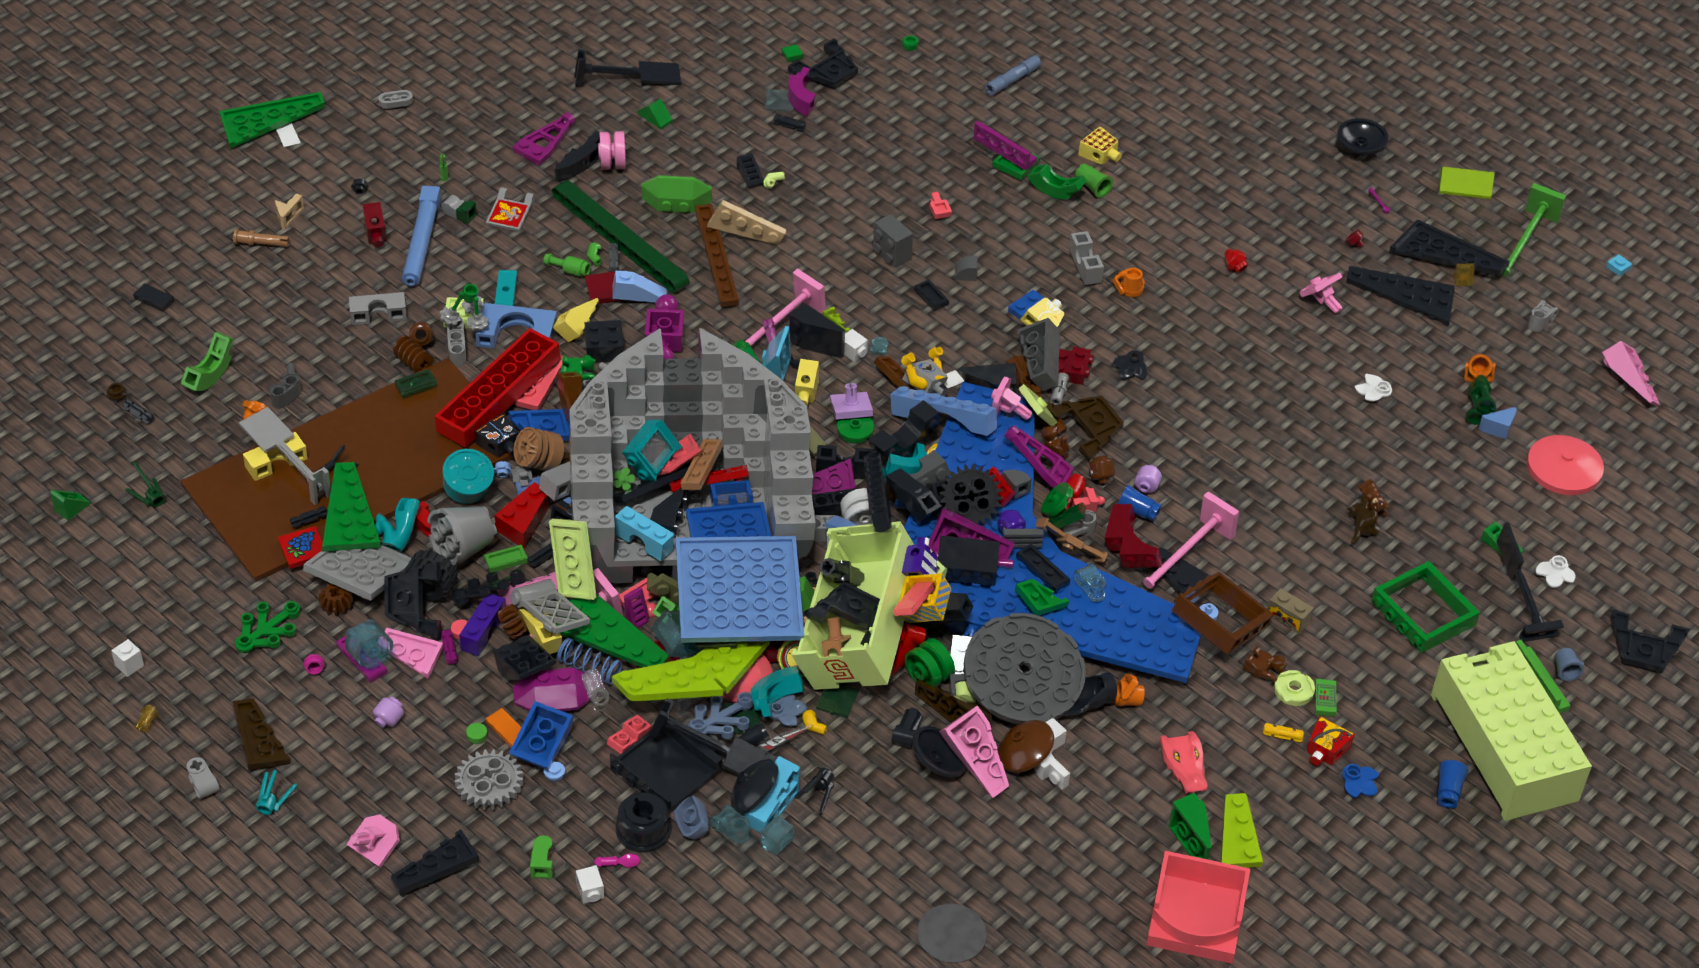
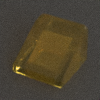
M1456 264L1453 276L1456 286L1473 285L1474 264Z

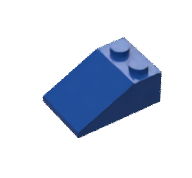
M534 701L509 751V755L548 769L569 736L573 727V715Z

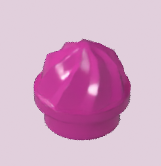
M310 654L304 660V668L313 675L320 673L325 665L324 659L318 654Z

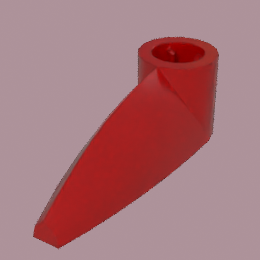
M907 623L903 625L890 678L905 665V655L907 652L924 642L926 636L924 628Z

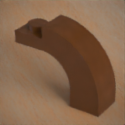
M575 371L557 374L560 402L568 423L569 409L582 393V377Z

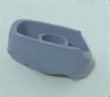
M694 795L690 796L674 810L676 823L684 836L696 840L707 833L709 829L707 810L699 798Z

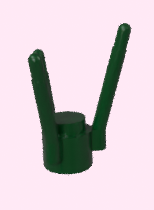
M133 462V465L149 489L145 492V498L129 488H126L125 491L142 501L147 507L150 505L152 507H159L164 503L166 496L161 491L155 478L152 479L155 486L153 487L137 462Z

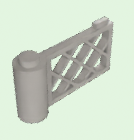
M551 579L515 588L510 595L513 605L518 608H526L543 623V627L549 632L557 634L590 624V618L556 590L555 584Z

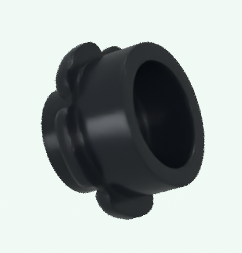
M355 179L351 188L355 193L363 194L368 190L367 181Z

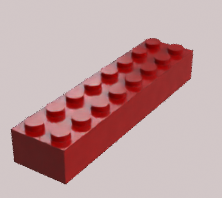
M529 328L434 416L436 432L466 448L475 440L474 431L501 415L560 359L559 343Z

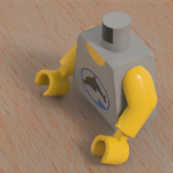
M933 347L929 350L928 354L934 361L929 359L913 363L915 362L913 353L902 357L901 363L907 366L902 380L915 389L923 390L926 393H938L940 396H945L948 393L949 389L945 386L948 377L942 370L941 360L939 361V356L943 354L942 347Z

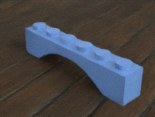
M906 386L899 387L890 394L892 415L908 418L910 409L924 400L937 411L948 414L960 421L973 433L988 436L997 429L996 407H991L988 404H977L970 400L963 401L955 397L940 396L938 393H926L923 390H913Z

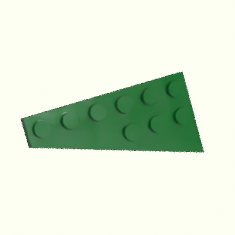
M316 92L222 110L219 113L231 149L325 108V102L322 93Z
M335 463L321 552L380 548L381 542L355 463Z
M596 594L597 598L594 600L578 598L570 600L574 606L590 618V624L561 632V635L641 668L669 661V655L598 594Z

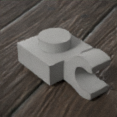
M516 466L511 471L513 483L520 482V486H528V480H533L532 472L528 467Z

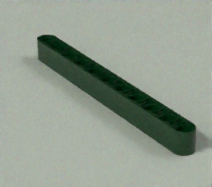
M566 180L552 188V194L558 202L609 243H617L620 252L671 293L675 294L690 284L688 276L571 181Z

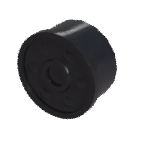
M636 793L624 799L618 808V819L616 822V836L619 842L625 848L639 853L652 852L666 844L671 835V821L666 803L659 796L651 793Z

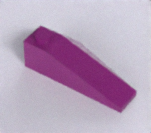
M942 508L929 539V548L935 552H939L940 535L1000 542L999 559H1008L1015 544L945 508Z

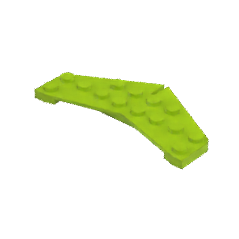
M770 641L737 642L736 646L706 647L694 657L622 671L612 676V682L631 701L724 696L723 691L728 694L769 646Z

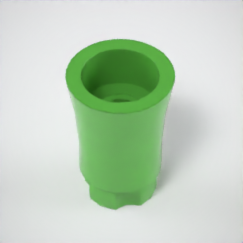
M1081 164L1076 169L1075 176L1084 175L1087 180L1084 185L1096 197L1102 198L1112 189V177L1099 172L1087 164Z

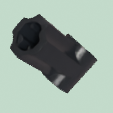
M912 707L911 709H906L900 724L896 725L893 731L892 743L908 748L913 747V735L918 730L923 718V714L918 709Z

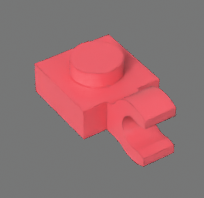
M932 192L931 196L933 199H930V210L934 218L940 219L952 216V210L947 199L941 200L938 192Z

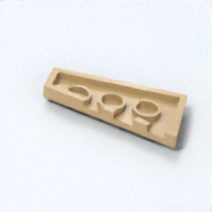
M724 200L721 201L707 224V227L775 245L779 244L786 233V229Z

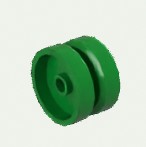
M934 638L927 639L919 647L913 648L905 655V665L914 682L921 680L937 687L941 682L948 680L951 674H955V664L951 654L941 642Z

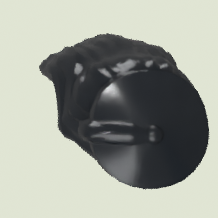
M1110 673L1085 677L1084 686L1077 702L1063 716L1080 715L1090 709L1099 708L1104 704L1114 703L1117 696L1115 678Z

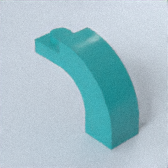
M916 444L912 457L890 454L885 467L886 475L899 468L908 474L919 472L921 470L919 459L927 455L924 444Z
M796 665L775 671L753 685L750 693L755 711L761 710L763 717L771 716V706L776 700L786 695L803 692V680L799 666Z

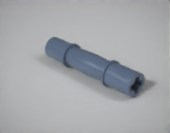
M1033 55L1003 75L997 76V78L985 85L987 93L993 96L1023 76H1028L1031 72L1041 67V60L1038 56Z

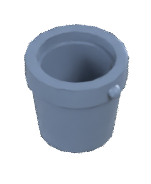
M1563 648L1557 651L1555 654L1557 677L1565 681L1579 678L1584 673V662L1578 659L1571 648Z

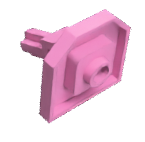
M1337 273L1324 278L1318 276L1310 280L1311 284L1299 293L1301 297L1312 294L1321 305L1326 303L1337 314L1342 310V306L1333 297L1334 290L1331 284L1342 278V275Z
M1004 376L998 389L995 388L991 399H993L992 407H996L997 417L1001 410L1008 413L1015 411L1025 420H1028L1032 415V411L1019 402L1021 397L1010 390L1011 378Z
M380 814L367 817L356 832L351 835L346 845L381 868L400 841L398 826Z

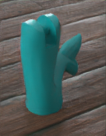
M401 498L395 510L396 530L387 518L380 513L377 514L375 527L378 535L384 533L383 546L399 553L404 550L412 534L416 514L420 507L418 499Z

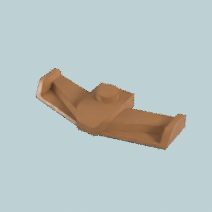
M1049 518L1037 519L1036 527L1038 529L1047 528L1057 537L1056 541L1063 544L1062 547L1069 551L1080 549L1094 555L1095 562H1105L1108 555L1107 552L1096 550L1085 545L1083 541L1071 534H1065L1048 522Z

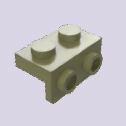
M653 573L648 574L647 591L659 597L665 596L679 605L678 581L663 573L659 576Z

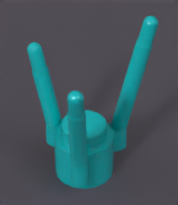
M277 770L273 771L267 789L266 785L269 774L268 772L264 773L259 798L255 805L257 811L265 815H271L273 811L278 812L282 803L297 787L296 783L293 784L280 800L276 802V796L270 792Z

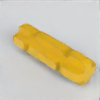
M1265 723L1264 735L1271 736L1273 734L1274 737L1287 740L1292 738L1296 742H1302L1303 730L1296 729L1294 731L1293 728L1280 725L1275 727L1273 726L1274 724Z

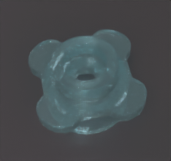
M876 337L871 341L872 347H870V352L886 354L888 352L887 346H889V342L885 338Z

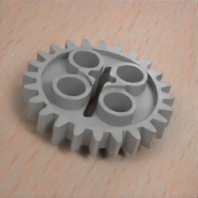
M485 749L483 755H480L479 752H476V757L468 755V762L462 760V766H458V773H455L457 794H461L462 801L467 799V805L474 802L476 809L479 805H483V810H486L487 806L490 805L492 810H494L496 804L502 808L504 801L510 804V797L513 799L517 798L516 793H521V786H523V771H521V765H517V759L511 760V755L509 754L504 757L503 751L496 754L495 749L492 750L491 754H488Z

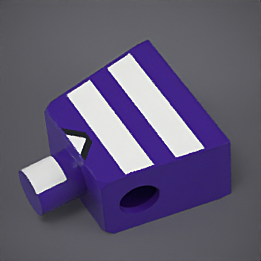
M918 537L916 545H909L907 547L902 573L905 576L937 574V555L929 548V538Z

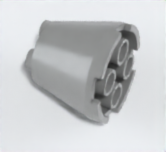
M485 506L439 508L431 511L428 516L427 522L431 523L432 533L428 536L433 551L445 556L454 566L461 564L491 544L494 535H497V528L492 524L489 511Z

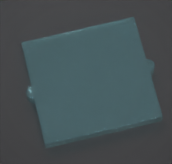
M767 89L765 111H777L778 113L793 112L794 107L788 100V91L783 89Z

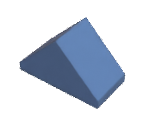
M1513 407L1482 415L1479 425L1480 431L1506 439L1517 409Z

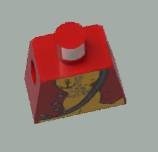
M1320 716L1307 748V752L1311 755L1310 762L1316 766H1319L1322 761L1329 765L1335 764L1351 749L1355 734Z

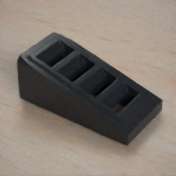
M753 154L738 156L736 167L747 187L752 188L764 185V179Z

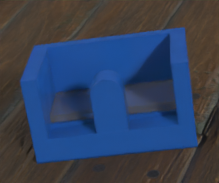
M749 480L710 484L712 506L753 503V494Z

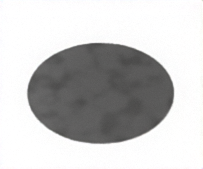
M943 904L930 909L923 915L918 924L917 935L923 949L932 957L945 962H963L973 958L983 949L987 938V930L981 917L970 908L958 904Z

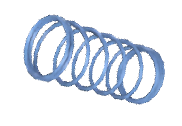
M567 638L562 642L557 654L559 662H564L566 665L573 664L576 669L583 668L585 674L592 672L594 678L601 676L602 681L609 685L613 684L610 675L617 663L618 667L613 675L621 672L622 662L619 660H615L608 669L611 662V656H609L603 664L601 674L595 676L593 671L601 660V652L596 655L592 670L586 672L584 666L591 657L592 648L587 650L582 666L577 668L575 661L582 652V643L578 645L573 661L567 663L566 660L571 654L574 640ZM568 642V644H567V646H566V648H565V651H564V657H563V659H561L562 650H563L564 646L566 645V643ZM581 646L580 652L576 657V653L579 647ZM590 651L589 657L587 658V660H586V662H585L586 656H587L588 652ZM600 654L599 660H598V662H597L596 665H595L596 659H597L598 655ZM609 659L608 665L606 666V668H605V670H604L605 664H606L607 660ZM608 669L606 680H604L603 674Z

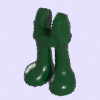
M1478 375L1475 378V383L1469 384V397L1472 399L1474 409L1467 411L1466 419L1473 425H1480L1482 415L1496 412L1495 400L1489 393L1492 388L1484 375Z

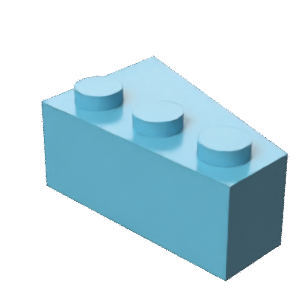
M780 756L775 761L778 765V775L773 787L754 809L744 813V824L764 835L799 792L800 767Z

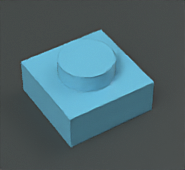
M1617 255L1607 262L1606 267L1618 276H1621L1631 269L1632 263L1621 255Z

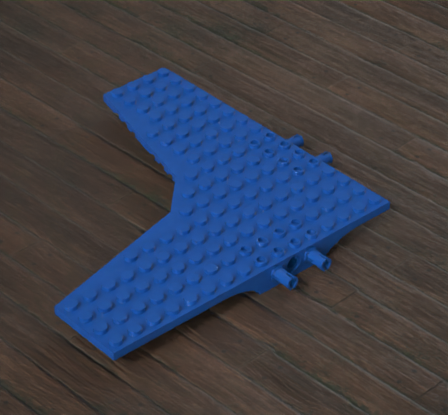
M962 382L956 399L970 400L973 403L988 404L992 407L993 399H991L994 389ZM1019 396L1021 397L1019 402L1032 411V415L1028 420H1025L1015 411L1008 413L1001 410L997 417V429L987 436L971 432L960 421L949 415L935 450L947 462L949 471L955 474L957 473V466L964 470V464H967L969 469H971L972 464H975L977 470L982 465L983 471L990 470L994 466L1001 474L1005 470H1019L1026 473L1032 479L1030 493L1016 499L1012 497L1004 507H995L994 509L998 514L991 513L992 520L986 517L985 525L978 521V525L1002 537L1003 533L999 529L997 521L1000 518V514L1005 510H1017L1026 521L1025 529H1038L1036 527L1037 519L1033 515L1034 467L1017 446L1004 437L1008 429L1015 425L1019 430L1021 429L1034 438L1035 411L1023 396ZM1026 444L1034 454V448ZM896 498L895 507L908 510L906 506ZM910 513L904 528L914 545L917 544L918 537L930 539L937 518L934 514L929 519L918 524ZM1043 529L1042 548L1037 549L1071 580L1069 585L1053 593L1054 596L1061 600L1064 597L1069 600L1068 607L1039 616L1058 624V628L1067 635L1070 634L1077 643L1081 656L1187 683L1201 633L1172 611L1175 604L1060 551ZM1013 548L1008 560H1013V568L997 566L995 586L947 581L951 587L950 593H966L973 604V609L967 622H952L943 625L950 628L952 633L972 637L986 622L993 618L1009 616L1011 613L1035 615L1016 592V584L1034 579L1041 583L1042 586H1048L1016 557V552L1023 548Z

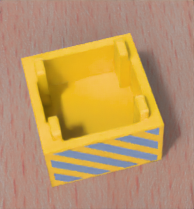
M943 573L905 577L899 602L915 583L933 582L935 585L933 592L928 595V598L913 615L902 616L906 623L944 619L951 587Z

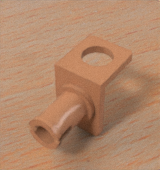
M839 617L828 618L826 620L830 637L822 641L824 657L829 656V649L834 648L837 650L838 656L842 655L840 652L842 648L841 643L850 639L851 635H842Z

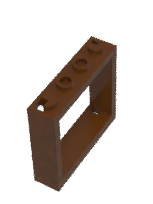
M1219 571L1212 576L1208 575L1204 581L1200 580L1193 588L1189 587L1185 593H1180L1174 599L1175 605L1172 608L1175 614L1227 655L1265 630L1274 616L1273 613ZM1212 591L1250 622L1231 634L1197 607L1194 602Z

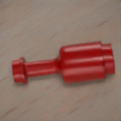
M1073 474L1068 478L1066 483L1073 488V496L1071 498L1068 497V505L1062 511L1070 507L1074 498L1081 497L1086 486V480L1082 475Z

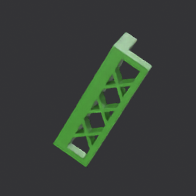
M1522 640L1516 641L1518 648L1559 713L1569 711L1571 705L1531 646L1526 647Z

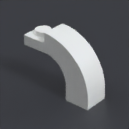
M1052 718L1046 723L1054 732V745L1049 755L1039 765L1034 767V770L1041 780L1049 777L1053 784H1057L1063 790L1069 785L1070 772L1053 757L1052 752L1065 743L1067 730Z

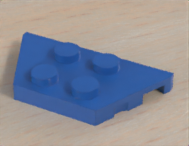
M563 409L509 411L508 418L520 431L526 427H532L542 431L556 432L561 435L563 441L570 440L569 423Z

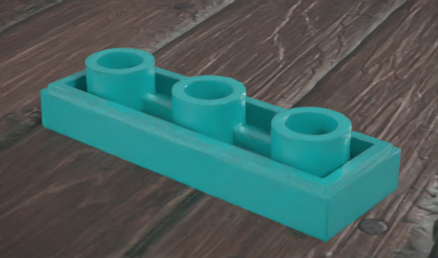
M499 270L495 304L514 306L517 270Z

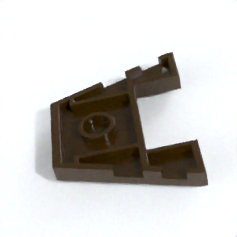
M1103 396L1083 398L1076 402L1063 401L1062 404L1056 405L1054 403L1047 404V409L1056 420L1072 414L1092 438L1079 447V451L1088 462L1095 457L1124 424Z

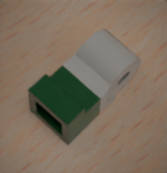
M451 195L441 204L445 214L465 224H469L477 216L476 202L472 200L466 202L460 200L455 195Z

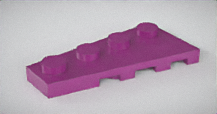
M851 458L813 474L812 494L855 488Z

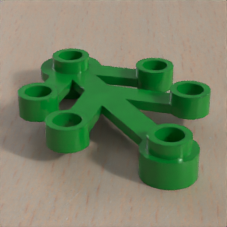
M294 601L287 602L282 612L266 622L269 605L267 602H259L256 606L258 613L257 630L250 634L251 625L254 623L253 615L251 613H244L241 616L243 625L242 635L236 638L235 647L244 654L253 651L254 647H279L280 637L278 635L294 636L296 628L293 623H287L283 627L275 626L286 618L291 620L298 618L301 614L299 604ZM261 636H269L268 639H259Z

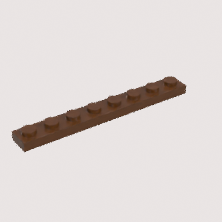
M713 205L695 206V214L720 306L739 305L737 291L720 231L707 227L708 221L714 214Z

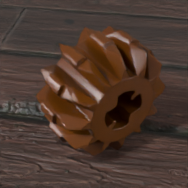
M327 583L326 588H321L318 600L322 611H326L328 615L334 613L336 616L339 612L344 614L345 610H350L351 604H353V595L337 585Z
M506 605L498 611V618L510 638L516 639L528 632L519 609L515 605Z

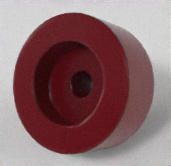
M1357 229L1345 241L1350 246L1356 244L1359 248L1364 244L1361 240L1364 234Z

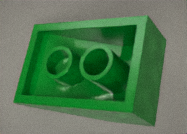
M1192 793L1173 802L1168 827L1189 856L1209 860L1212 846L1206 806L1202 799H1199L1195 793Z

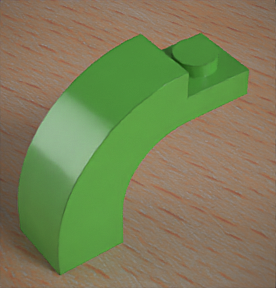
M214 332L207 355L197 366H186L181 384L195 391H203L213 386L224 374L232 356L229 355L234 339L220 332Z

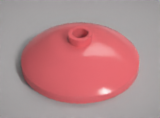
M761 654L728 694L723 691L724 696L722 697L730 702L737 703L738 694L742 692L750 693L751 688L757 681L773 673L768 659Z

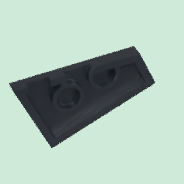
M1161 547L1159 551L1163 565L1173 553ZM1180 558L1161 577L1179 595L1180 593H1185L1189 587L1193 588L1200 580L1204 581L1209 574Z

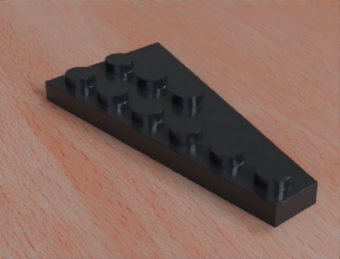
M1418 219L1390 246L1389 250L1390 253L1498 276L1509 267L1510 262Z
M1349 266L1346 283L1364 291L1371 290L1377 293L1376 296L1380 298L1385 296L1392 299L1391 302L1415 313L1422 312L1427 314L1429 319L1434 320L1436 318L1443 321V325L1449 327L1455 291L1454 285Z

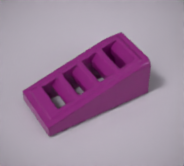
M641 587L624 595L625 618L636 628H640L649 622L647 606Z

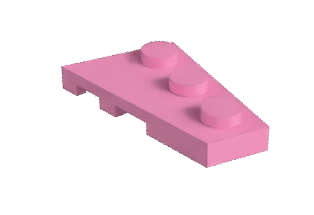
M386 628L379 641L380 649L427 679L444 648L442 642Z

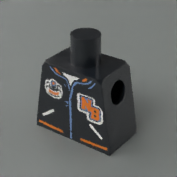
M503 413L474 431L475 443L479 447L496 457H501L506 453L514 456V443L519 433Z

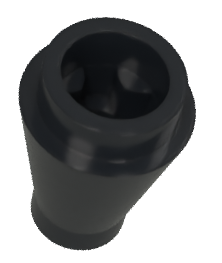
M762 723L754 725L738 738L752 745L765 743L770 737Z

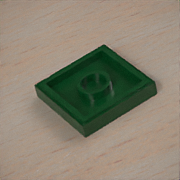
M1081 502L1061 511L1056 516L1049 517L1048 522L1058 529L1084 518L1086 506L1084 502Z

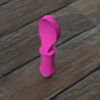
M632 853L625 854L619 858L616 855L614 857L600 856L594 860V864L598 867L621 864L632 868L640 862L639 856Z

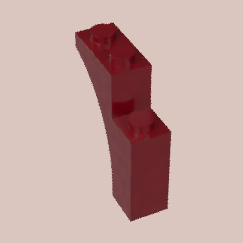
M1113 504L1105 534L1108 550L1120 551L1119 556L1123 568L1161 567L1163 561L1159 548L1144 543L1134 533L1136 516L1132 504Z

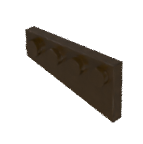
M254 698L233 701L232 707L248 770L290 764L291 759L289 755L284 752L281 742L273 734V729L266 723L265 716Z

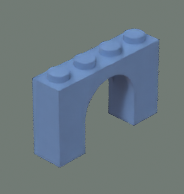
M484 303L481 315L489 319L488 327H485L482 331H476V346L495 349L499 333L504 328L512 325L526 326L553 340L556 331L553 327L557 321V311Z

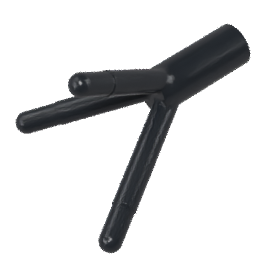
M341 445L332 460L321 468L325 467L328 471L333 469L336 460L344 451L345 445Z

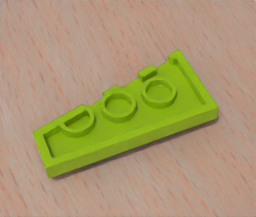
M1226 794L1221 863L1245 868L1262 867L1263 859L1247 794Z

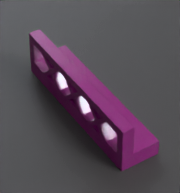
M979 121L975 123L973 139L1024 170L1037 163V157L1031 154V152Z

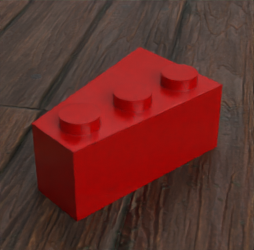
M535 482L494 515L497 532L517 545L522 544L523 549L526 548L529 538L535 533L538 523L540 524L550 507L549 496L540 490V485Z

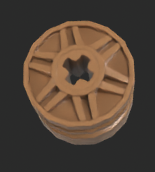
M526 427L520 431L514 443V458L521 467L548 471L559 466L564 455L563 439L556 432Z

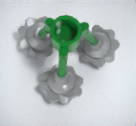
M475 284L465 285L464 290L459 292L454 306L449 309L444 307L439 312L441 315L440 319L446 325H456L461 320L457 307L461 300L464 299L461 305L465 309V313L473 315L472 318H468L467 327H471L474 331H482L485 327H488L489 319L481 315L484 303L481 301V297L478 296V287Z

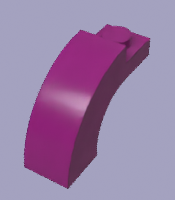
M803 67L796 75H790L787 98L796 111L809 116L815 106L816 94L805 88L809 80L810 69Z

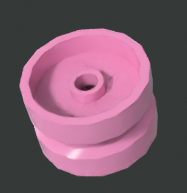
M615 131L614 142H611L609 132H599L600 143H598L599 159H601V170L611 169V159L615 160V168L617 170L626 169L624 131Z

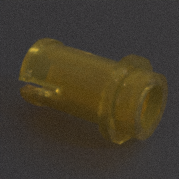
M146 705L141 709L142 714L135 725L138 731H141L143 727L142 732H147L153 718L157 717V709L152 705Z

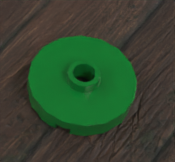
M870 417L838 419L837 433L847 442L862 443L873 436L874 422Z
M1065 482L1054 487L1042 503V513L1047 517L1059 514L1068 505V497L1071 498L1073 496V488Z

